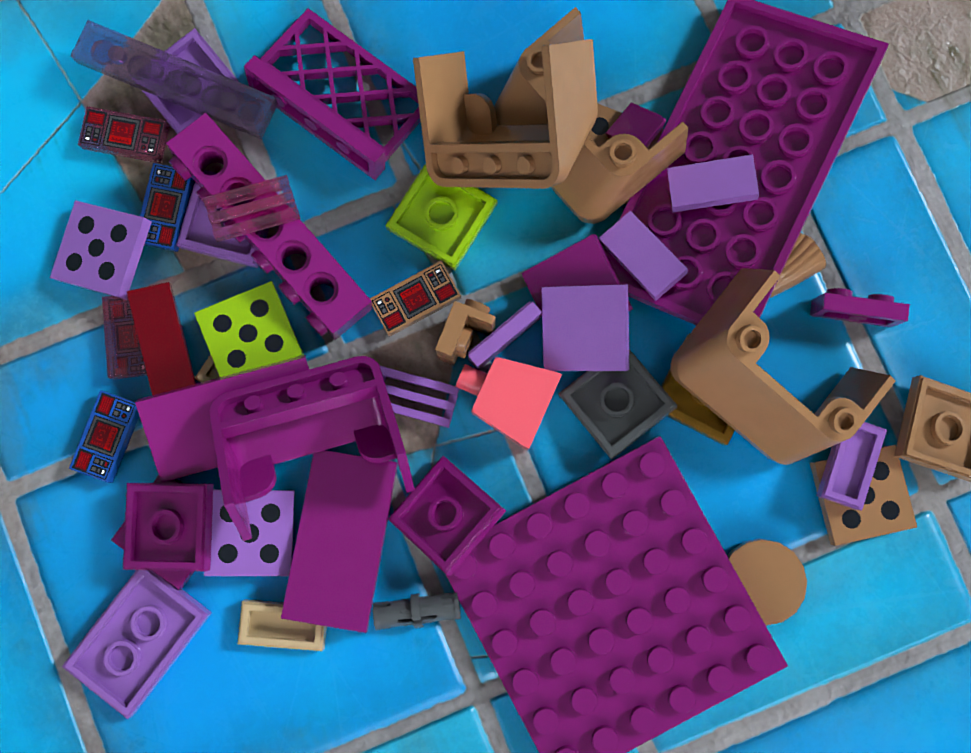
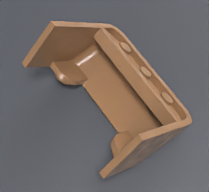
M576 7L521 54L495 103L497 126L548 124L541 46L584 40L581 12ZM681 122L649 150L637 137L630 134L615 135L600 147L588 136L565 181L551 188L579 220L588 224L602 222L685 153L688 127L684 122Z
M593 39L541 46L548 124L497 126L495 107L490 98L482 93L469 94L464 51L413 58L426 167L434 183L442 187L546 189L564 182L598 115Z
M741 268L674 354L671 361V372L674 379L763 455L779 464L789 465L850 439L896 380L890 375L850 367L815 414L756 364L768 347L770 335L766 324L753 311L777 282L780 275L775 270Z

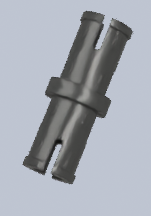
M452 592L422 597L420 593L411 594L410 598L374 602L373 619L375 629L381 630L414 625L416 629L423 628L425 623L461 619L458 593Z

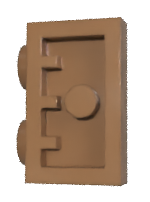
M466 299L465 304L454 301L435 348L440 361L455 366L458 357L466 358L473 341V330L488 336L495 331L496 317L489 314L490 307L471 299Z

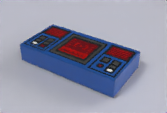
M153 163L140 216L152 221L144 244L145 246L178 252L179 247L176 246L195 181L192 177L184 181L172 166Z
M100 390L69 469L107 483L114 482L139 419V413L134 401Z

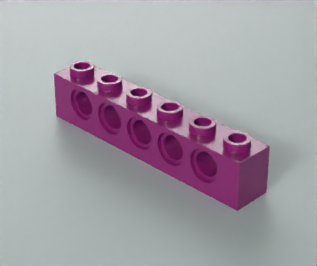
M204 113L166 142L173 155V158L169 160L171 166L184 181L192 177L200 187L196 194L212 212L217 208L220 209L228 219L223 223L227 230L239 243L244 239L249 242L256 250L251 254L254 261L266 274L272 270L283 281L278 286L279 289L293 305L300 301L306 307L310 314L305 318L321 337L328 333L335 341L372 310L370 298L207 113ZM218 162L224 165L218 174H204L205 168L211 163ZM238 193L251 195L250 201L244 206L236 207L230 204L232 198ZM273 223L279 227L276 235L271 238H261L257 235L259 228L264 224ZM292 254H301L307 259L305 265L298 270L286 268L284 262ZM321 284L329 285L334 289L333 296L324 302L316 301L311 297L312 290Z

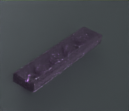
M87 20L70 55L78 64L201 115L207 113L211 119L261 140L278 105L276 98L90 20Z

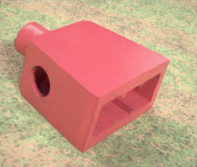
M495 357L488 374L465 364L455 387L477 396L471 410L473 415L522 448L528 450L562 374Z

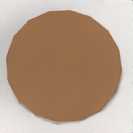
M759 538L744 541L728 553L727 557L766 626L782 623L797 612L805 599L807 579L803 564L792 550L779 542Z

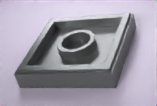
M630 349L628 371H586L558 393L560 398L611 460L677 408V404Z

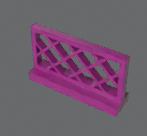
M309 8L260 59L254 55L244 65L248 86L251 90L374 180L385 170V162L421 122L419 107L414 113L396 115L394 99L409 97L418 103L416 86ZM311 25L323 34L324 43L300 45L299 36ZM348 52L355 58L356 66L332 68L330 53ZM326 53L327 68L303 70L302 55ZM297 55L299 68L297 71L281 72L273 66L279 57ZM378 74L386 80L387 89L364 91L362 76ZM357 76L359 92L335 93L333 78ZM329 78L331 94L312 95L305 89V80ZM389 99L391 115L367 117L365 101ZM360 102L362 118L345 119L338 114L337 103ZM326 104H332V109ZM397 124H403L401 128L398 130ZM392 125L394 136L383 147L370 137L369 127Z

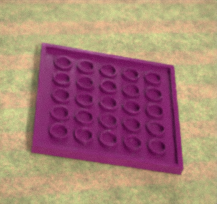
M661 436L646 442L496 523L451 576L446 575L454 592L458 593V599L539 753H627L788 667Z

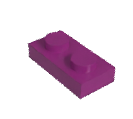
M831 288L811 301L810 316L893 327L908 321L910 304L894 302V297L890 295L871 294L868 295V298L854 297L851 290Z

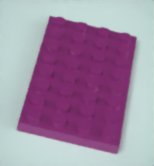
M727 0L658 142L681 122L687 125L686 151L667 168L753 154L759 198L752 201L673 212L667 168L629 199L620 219L631 211L688 269V273L655 301L622 265L604 249L621 285L628 284V297L697 326L741 268L775 270L781 275L887 52L889 43L755 0ZM777 282L753 311L759 318Z

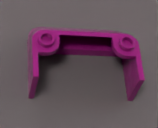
M357 356L229 391L218 396L210 406L209 416L223 503L243 541L252 539L246 502L261 498L273 489L277 478L274 465L356 441L360 455L369 462L382 463L397 459L406 493L415 491L406 451L380 366L370 357Z

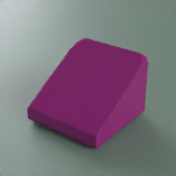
M631 102L605 135L611 138L618 134H630L637 137L647 148L663 129L666 119Z

